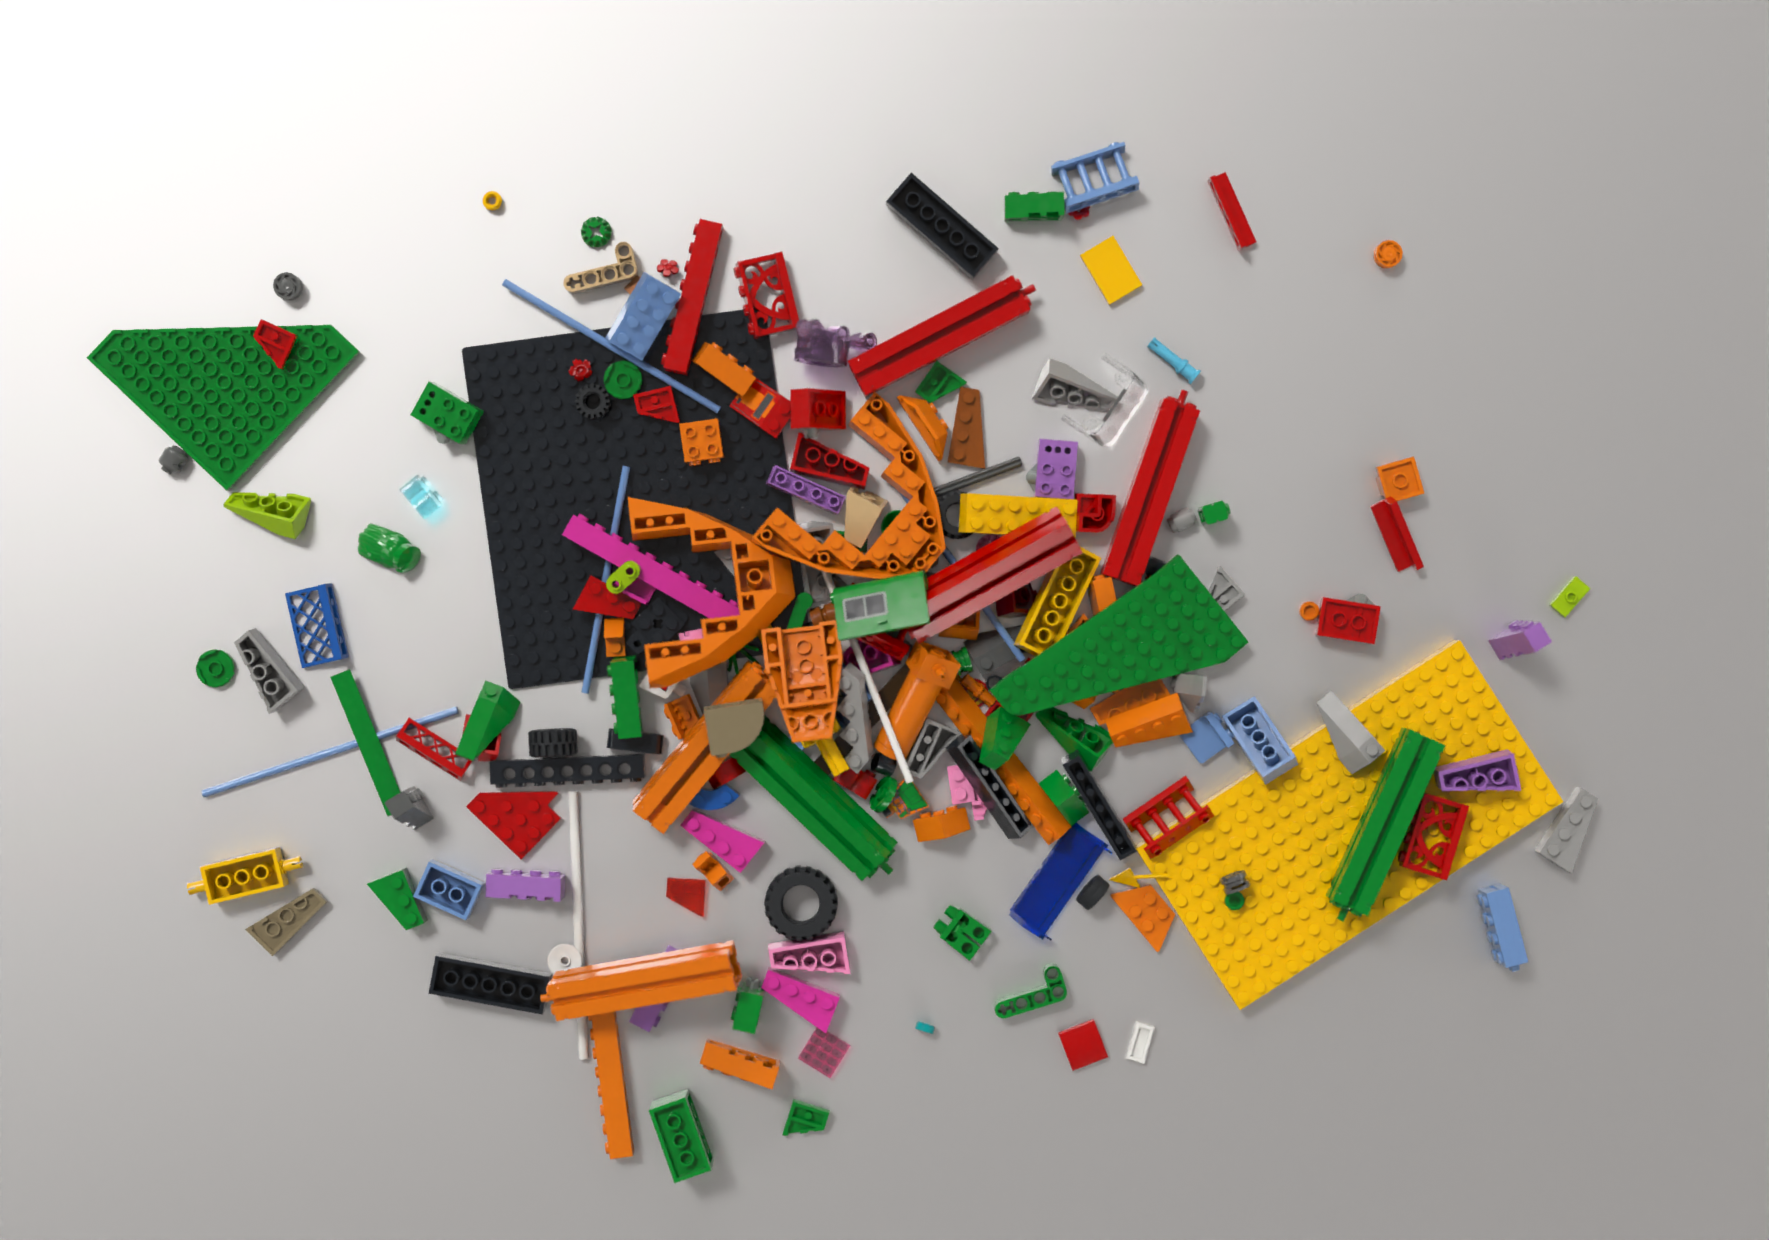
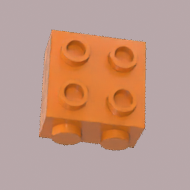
M718 418L679 424L685 463L695 466L701 465V461L708 460L709 463L720 462V458H724Z

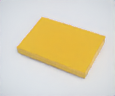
M1114 236L1080 255L1109 305L1142 286L1141 281Z

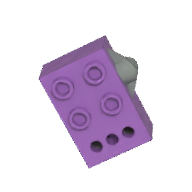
M1050 439L1038 440L1036 464L1026 475V480L1034 491V497L1073 499L1078 442Z

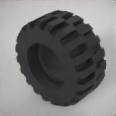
M799 865L793 868L789 867L776 875L773 881H771L764 901L765 914L769 919L770 925L776 929L777 933L785 935V938L790 940L793 938L796 941H802L803 939L812 940L813 937H819L826 929L828 930L835 919L838 907L835 886L827 875L825 876L822 871L813 869L811 866L801 867ZM794 886H808L818 895L819 909L808 920H794L784 910V896Z

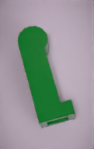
M803 592L797 596L787 629L803 626L807 609L813 604L811 594Z

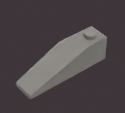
M811 521L798 524L822 545L834 531L833 523ZM801 563L806 592L811 594L813 602L827 600L829 590L821 570Z
M720 663L690 677V685L702 714H704V707L710 706L729 684L727 663Z
M1189 673L1171 676L1170 688H1173L1174 693H1178L1180 700L1190 712L1197 713L1200 703L1203 702L1206 696L1207 677Z

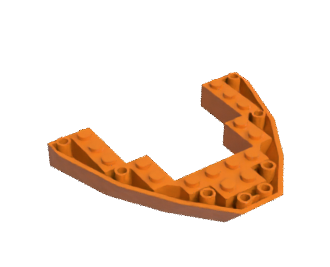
M874 392L851 419L848 426L892 461L880 477L909 500L907 505L865 555L835 530L822 545L778 508L775 509L753 535L752 542L824 572L873 579H883L922 570L926 573L942 554L946 546L939 504L923 456L891 405Z
M628 497L632 541L690 535L692 553L731 549L739 615L701 619L703 638L645 645L649 689L669 687L726 661L761 633V629H766L795 598L791 561L783 555L752 542L753 535L705 513Z

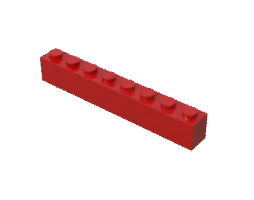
M700 219L699 224L694 226L693 235L696 236L694 242H691L689 247L691 257L690 261L685 263L684 272L687 273L685 279L681 280L679 290L682 293L675 304V309L678 310L676 317H672L670 327L673 330L672 334L667 337L666 346H668L667 354H663L661 361L665 371L688 376L724 229L721 223Z

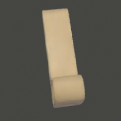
M627 242L618 243L615 247L617 263L570 274L563 281L565 289L569 293L577 294L632 280L638 275V266L633 248ZM628 247L629 254L621 256L619 254L620 249ZM633 266V273L626 275L624 273L625 267ZM609 270L615 271V277L611 280L605 277L606 272ZM595 275L597 279L594 284H588V276ZM580 277H582V281L585 285L583 287L581 283L575 284L574 289L571 286H568L569 284H571V280H574L575 282H581Z

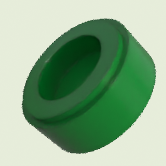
M1238 891L1225 895L1224 902L1229 909L1239 910L1244 905V897Z

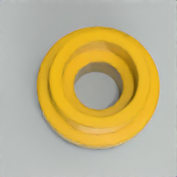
M489 191L483 196V205L486 209L495 211L502 205V198L497 192ZM491 198L496 199V203L493 205L489 203Z

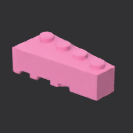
M844 931L820 935L819 937L816 936L812 940L803 939L802 941H796L794 939L768 944L771 968L850 974Z

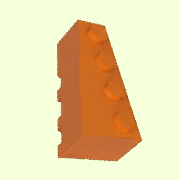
M1178 693L1105 719L1115 747L1193 732Z

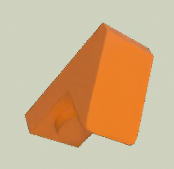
M606 618L604 621L606 657L626 656L624 618Z

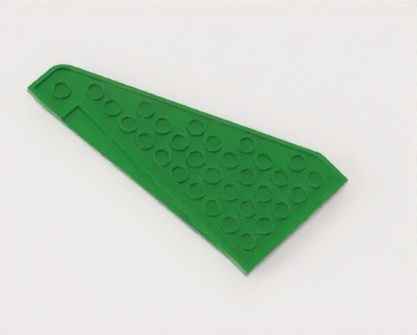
M1177 554L1155 574L1029 662L1012 671L989 691L1008 713L1024 715L1224 663L1249 642L1182 557Z

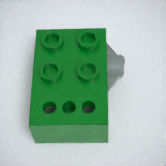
M428 381L410 415L433 428L439 443L457 442L459 444H466L484 411L439 384Z
M747 976L746 983L743 982L742 987H738L735 1001L738 1004L737 1006L734 1005L731 1020H734L732 1029L755 1034L765 990L759 986L760 979L753 980L752 977Z

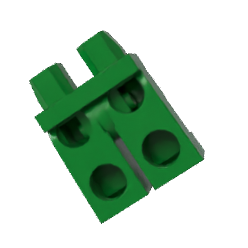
M949 905L944 914L950 917L951 921L947 925L938 919L933 928L940 934L941 939L970 961L980 948V945L990 935L992 929L982 924L962 908L958 909Z

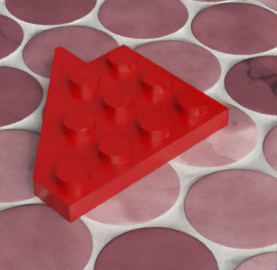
M558 791L480 792L466 806L521 860L562 818L548 805L559 794Z

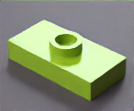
M1574 576L1549 605L1565 618L1590 588L1577 576Z

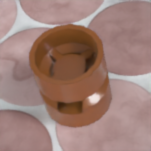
M832 602L825 604L822 609L819 606L809 609L813 626L819 625V622L836 619L835 607Z

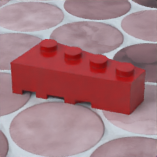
M798 433L790 472L865 490L869 467L838 453V451L832 448H828L814 439H805L804 434Z

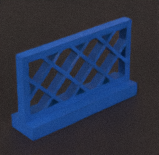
M332 583L285 593L301 667L306 668L349 658ZM318 590L319 594L317 603L309 599L312 591ZM298 595L303 598L299 607L293 604L292 596ZM306 601L314 606L310 615L302 610ZM317 608L323 612L324 617L321 622L313 617ZM299 613L307 617L303 626L297 623ZM310 620L318 624L314 633L306 629ZM321 627L327 630L328 633L325 641L317 636ZM303 632L312 636L307 645L301 640ZM314 639L322 643L318 652L310 647ZM326 646L331 649L332 658H326L321 655ZM308 650L316 655L310 663H307L305 658Z

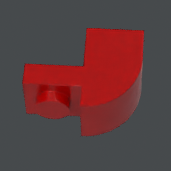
M731 757L722 762L708 781L712 788L715 789L745 773L746 770L735 758Z

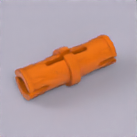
M968 673L961 679L960 683L970 690L974 697L979 698L988 707L996 701L995 697L984 688L985 686L982 683L979 684Z

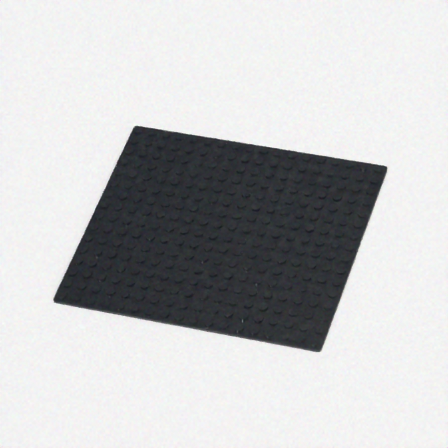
M753 308L755 314L759 312L758 310ZM743 310L702 315L692 359L704 342L711 345L714 342L723 349L721 352L724 355L728 356V354H731L738 360L737 364L742 368L744 365L754 371L753 376L777 392L769 335L754 339L753 334H749L747 324L750 322ZM758 318V326L762 329H767L768 322L764 323L763 318ZM672 319L665 321L643 361L719 405L721 408L718 413L672 387L680 420L679 423L640 415L637 412L634 396L628 399H619L610 393L611 407H609V411L605 416L599 419L584 417L577 410L575 403L576 394L579 392V389L585 385L595 384L600 385L607 391L604 384V375L607 368L615 362L628 360L581 332L478 345L462 349L468 401L484 411L473 430L507 682L510 689L584 680L596 613L573 610V607L590 575L602 581L605 559L566 538L562 533L572 516H578L580 513L589 519L588 523L593 526L596 523L606 528L605 533L610 535L622 466L630 467L618 531V536L623 538L621 542L627 545L631 542L640 548L638 551L645 555L648 552L657 557L655 561L662 564L664 561L673 566L672 571L678 574L680 571L690 576V581L696 583L698 580L707 586L706 590L712 593L715 590L724 595L722 599L727 602L730 600L737 602L735 579L733 574L716 555V550L692 553L690 535L632 541L628 497L705 513L751 535H754L776 508L780 509L795 522L791 495L766 485L773 466L776 465L788 470L783 431L775 439L729 407L737 393L691 361L688 376L664 370V365H661L663 354H667L668 346H666V340L668 335L672 334L673 328L670 327ZM611 328L593 331L605 338ZM575 359L582 360V362L586 359L590 361L591 376L588 378L584 377L583 381H577L574 376L569 374L568 370L571 366H574L573 361ZM638 367L642 374V385L638 393L670 386ZM596 394L589 395L586 398L587 407L590 409L599 407V396ZM718 418L724 458H720V462L709 463L708 460L701 461V465L695 466L685 463L679 424ZM791 558L788 559L791 561L795 598L771 623L772 628L780 627L782 630L788 627L797 596L804 592L801 563ZM612 564L611 575L619 568L618 566ZM656 588L648 605L642 603L634 619L624 618L626 656L636 655L627 646L628 639L637 631L631 623L657 597L685 623L668 642L680 641L678 633H684L685 636L686 631L701 629V619L709 618ZM807 613L802 627H806L805 624L809 622ZM603 614L592 678L608 676L607 666L610 665L613 657H606L604 621L606 618L622 617ZM655 619L653 621V627L655 629L657 627H659L660 629L663 627L661 625V623L663 622L661 619L658 621ZM755 638L748 643V645L759 648V651L743 647L751 656L764 655L763 646L759 638ZM638 641L633 643L635 647L641 646V643ZM644 651L642 654L636 655L637 662L634 663V668L638 672L647 671ZM740 651L735 653L736 659L746 657Z

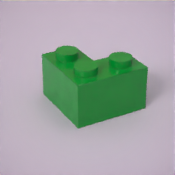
M1055 770L1038 784L1068 823L1073 826L1090 812L1085 807L1086 803L1074 785L1072 787L1069 786L1071 781L1065 773L1061 776L1058 770Z

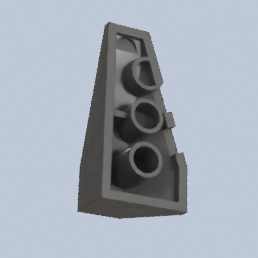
M1022 625L1005 628L1014 642ZM997 630L978 633L977 640L967 639L963 642L981 676L1016 658Z

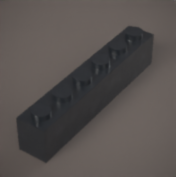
M971 735L958 736L946 747V750L1007 838H1022L1033 825L995 770L979 762L981 750Z
M1077 749L1063 757L1061 760L1064 769L1119 860L1121 861L1137 852L1135 843L1079 750Z

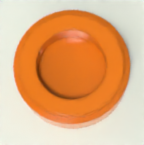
M1304 602L1299 608V614L1304 620H1314L1319 615V607L1314 602Z

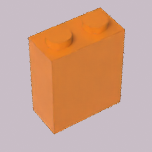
M1104 574L1093 576L1087 591L1092 614L1095 616L1115 602L1116 596L1112 577H1106Z

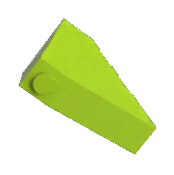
M233 492L223 505L230 511L277 535L296 539L305 527L311 498L297 494L276 496L275 493H269L268 496H258L256 493Z

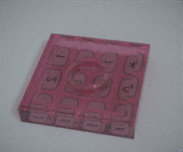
M816 1027L798 1059L831 1078L849 1049L850 1044L829 1031L824 1033Z

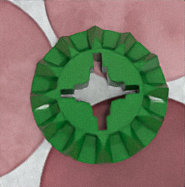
M597 216L590 217L583 222L581 236L587 245L598 248L609 242L612 230L610 224L605 219ZM600 226L599 231L603 237L600 235L592 237L593 232L590 227L596 229Z

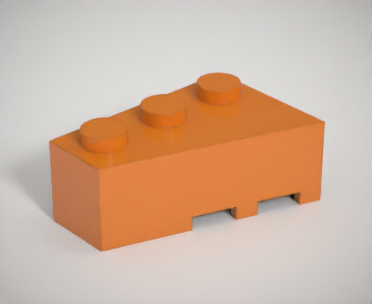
M704 342L691 361L743 397L756 379L752 375L754 371L746 365L743 368L737 364L738 360L731 354H728V356L724 355L721 352L723 349L713 342L711 345Z

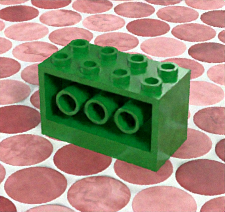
M689 1089L652 1101L649 1113L674 1183L711 1171L714 1159Z

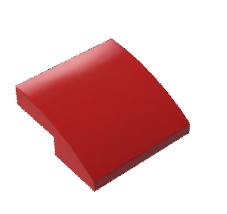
M1094 1019L1058 1032L1072 1071L1108 1058Z

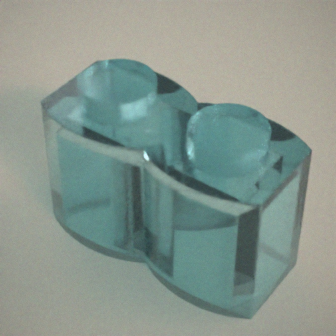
M416 475L399 490L422 518L427 519L443 506L441 502L443 498L437 491L433 492L429 488L431 483L424 475L422 477Z

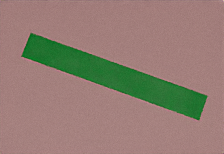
M349 669L330 678L388 817L391 813L384 802L399 794L400 790Z

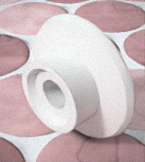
M560 944L550 951L547 963L550 971L555 974L556 971H567L568 969L581 967L582 958L580 952L574 946ZM566 957L568 963H563L562 958Z

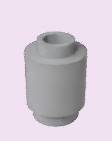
M1186 507L1170 515L1167 522L1173 533L1177 531L1179 533L1195 525L1194 520L1197 518L1193 510H1188Z

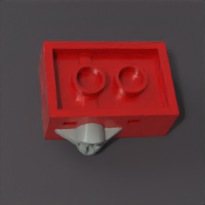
M813 388L790 390L791 429H801L804 432L805 439L818 438V433L821 430H846V391Z
M1357 594L1347 600L1321 597L1315 635L1375 644L1381 606L1375 605L1365 594Z

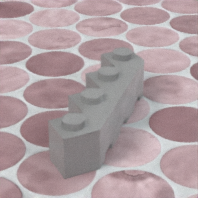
M849 663L842 670L839 688L847 696L836 709L851 721L840 733V736L854 747L844 760L854 772L858 773L873 756L874 746L872 745V728L868 713L869 704L865 689V674L852 663Z

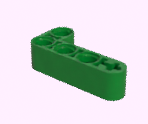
M1053 963L1047 964L1044 967L1043 975L1046 985L998 999L994 1004L996 1015L999 1018H1008L1064 1000L1067 996V989L1059 967ZM1050 969L1057 970V975L1053 978L1047 976V972ZM1056 987L1063 989L1062 994L1059 996L1053 994V990ZM1037 993L1045 995L1042 1001L1038 1002L1034 999ZM1020 998L1026 1000V1005L1023 1007L1016 1005L1017 1000ZM1010 1001L1013 1003L1014 1010L1011 1008ZM1004 1004L1007 1007L1005 1008L1006 1012L998 1010L1000 1005Z

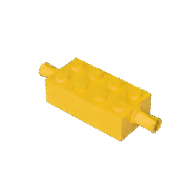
M278 847L207 864L200 867L203 880L187 883V889L195 887L188 890V893L193 895L206 891L210 905L281 888L289 884L287 871L303 868V862L295 864L302 861V858L298 856L284 860L281 849Z

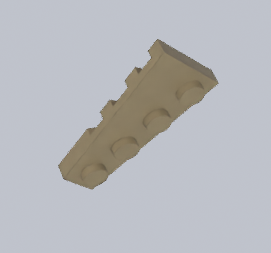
M313 888L245 930L268 953L274 956L328 901Z

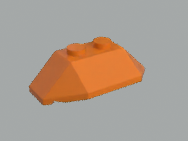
M899 395L896 399L937 461L940 462L943 459L948 434L946 431L948 429L947 424L943 418L938 419L935 414L938 411L932 402L929 404L927 400Z

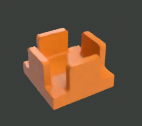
M1414 456L1375 467L1378 477H1375L1380 495H1383L1384 499L1391 496L1396 501L1424 494Z

